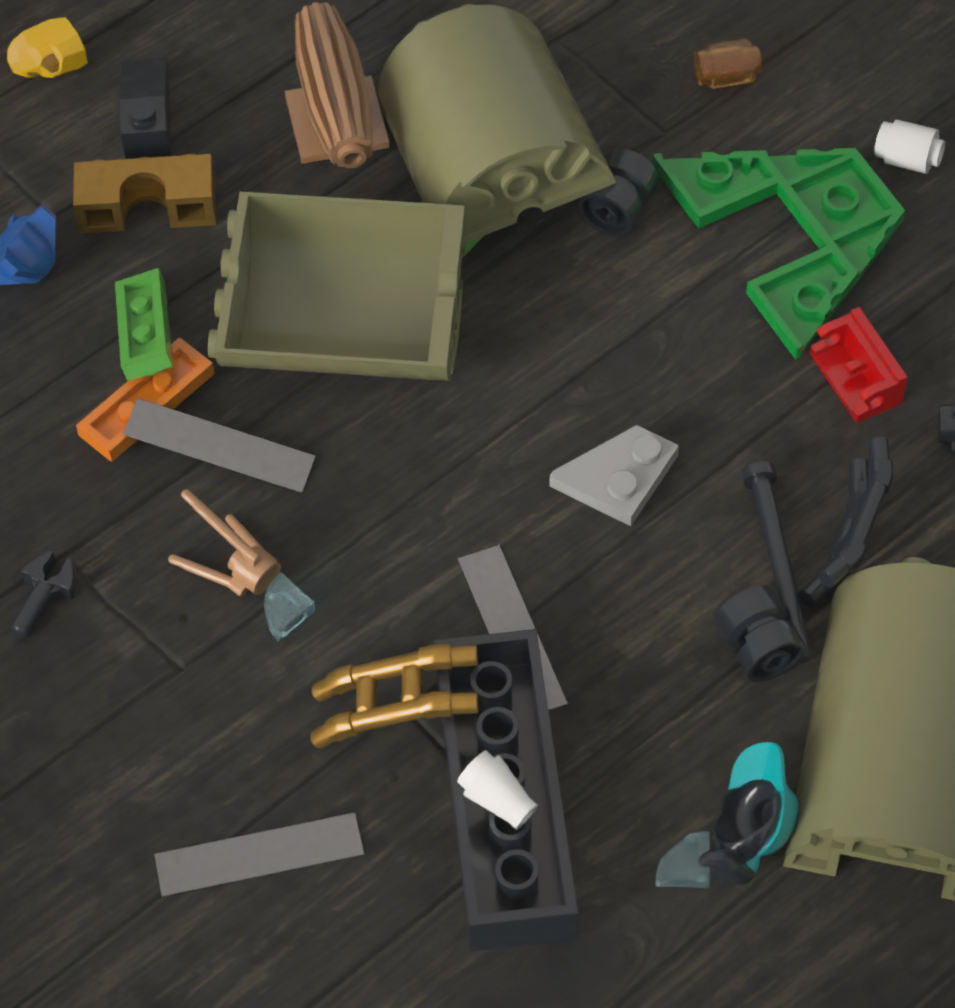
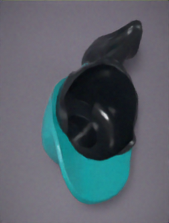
M774 742L758 743L746 748L739 755L732 769L729 788L722 796V810L713 827V834L719 849H711L702 853L698 860L699 866L709 867L727 882L743 885L752 881L762 856L772 854L783 847L796 825L799 801L786 784L784 755L778 744Z

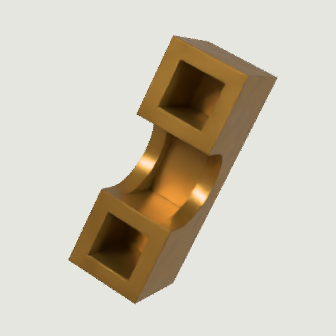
M211 154L74 162L73 206L79 233L125 231V218L128 211L134 205L145 201L159 202L167 208L171 228L216 225L215 178Z

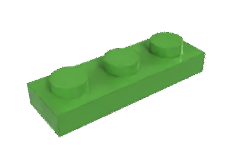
M159 268L116 281L115 292L120 361L127 380L152 376L164 369L173 367L166 287Z

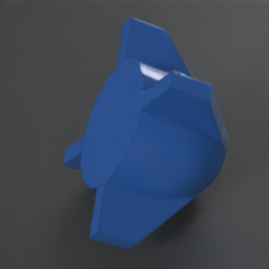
M43 204L30 216L23 215L19 218L16 214H13L9 218L7 229L0 235V285L38 283L50 272L56 262V216Z

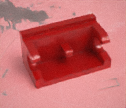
M860 307L851 310L850 314L824 324L817 330L822 340L810 346L809 354L856 423L902 405L907 375Z

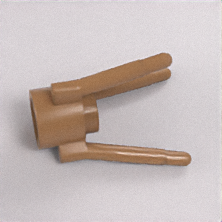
M183 490L181 493L182 498L237 549L228 562V568L232 570L233 577L174 554L168 557L169 562L186 571L226 586L240 597L244 596L248 590L255 595L265 592L273 584L280 572L281 565L277 562V559L264 550L232 514L225 517L229 525L227 526L192 492Z

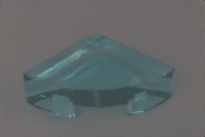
M281 572L270 583L264 600L268 628L274 638L279 642L315 612L314 602Z
M697 832L684 837L683 841L672 847L662 857L657 869L656 886L709 888L710 868L702 867L698 864L701 854L709 850V832Z

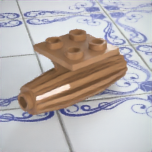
M315 2L312 3L313 5L304 6L302 11L296 14L295 19L296 66L302 88L285 91L301 164L330 159L333 164L336 163L339 167L356 168L362 165L366 158L371 157L372 151L390 148L389 139L372 76L364 77L358 50L336 7H331L329 3L323 2V4Z

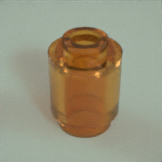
M748 38L706 44L704 50H697L694 53L697 81L700 86L709 85L711 89L754 82L755 74L762 70L759 47L757 45L751 46Z

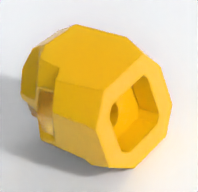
M66 17L49 19L23 31L11 42L7 53L8 64L13 73L27 78L39 75L53 78L72 70H78L88 63L85 48L79 34Z

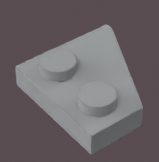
M636 425L553 470L550 474L549 486L632 526L678 457L679 445Z

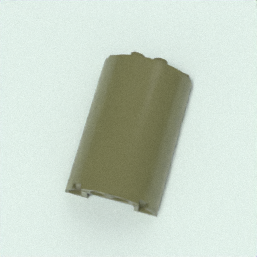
M910 557L904 559L902 563L878 565L850 575L834 592L796 793L799 801L798 818L794 830L787 841L784 867L835 877L840 854L945 875L941 898L955 901V568L931 564L929 561L918 557Z

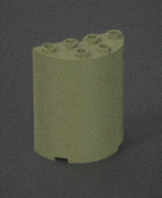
M463 5L460 8L441 13L427 21L418 23L395 47L387 59L381 72L378 87L381 110L422 203L465 205V243L517 223L518 215L527 208L538 207L545 212L616 184L614 176L542 34L535 24L521 13L496 5Z
M239 192L237 210H229L227 234L228 238H232L230 249H223L221 257V276L227 277V282H225L224 289H217L215 294L214 312L215 317H219L218 329H210L209 358H216L220 366L450 381L455 367L461 319L463 280H460L462 257L465 253V205Z

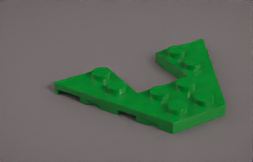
M834 148L826 152L817 149H797L796 155L768 156L766 150L733 151L727 155H719L715 152H702L701 158L663 159L662 153H656L652 159V164L659 177L698 229L777 194L819 250L747 282L746 294L795 360L801 357L817 336V330L830 319L904 219V208L856 148Z

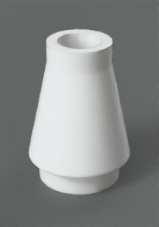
M486 750L480 753L465 768L457 780L465 789L463 793L465 797L506 820L515 829L520 828L538 807L525 792L501 756L499 755L494 758Z

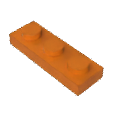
M179 337L171 344L173 367L164 369L152 376H143L127 381L76 425L78 435L109 461L113 462L138 440L123 435L137 398L174 409L215 374L213 363Z

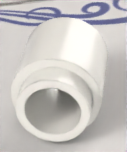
M895 120L894 123L884 121L878 132L874 155L875 157L883 158L885 164L927 174L931 166L938 167L944 153L945 140L939 139L938 129L901 120Z

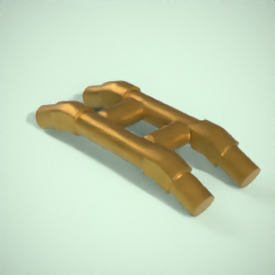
M434 644L421 647L418 651L356 666L353 664L341 666L329 672L326 678L312 686L314 698L319 702H324L337 694L342 695L349 690L357 689L356 712L347 711L327 719L324 725L311 732L310 737L313 745L322 749L335 741L340 742L348 737L359 735L363 731L420 718L431 719L435 717H449L452 714L478 713L477 692L451 693L450 691H436L423 694L424 670L430 672L452 669V667L477 666V645L451 646L450 644ZM402 676V701L377 707V681Z

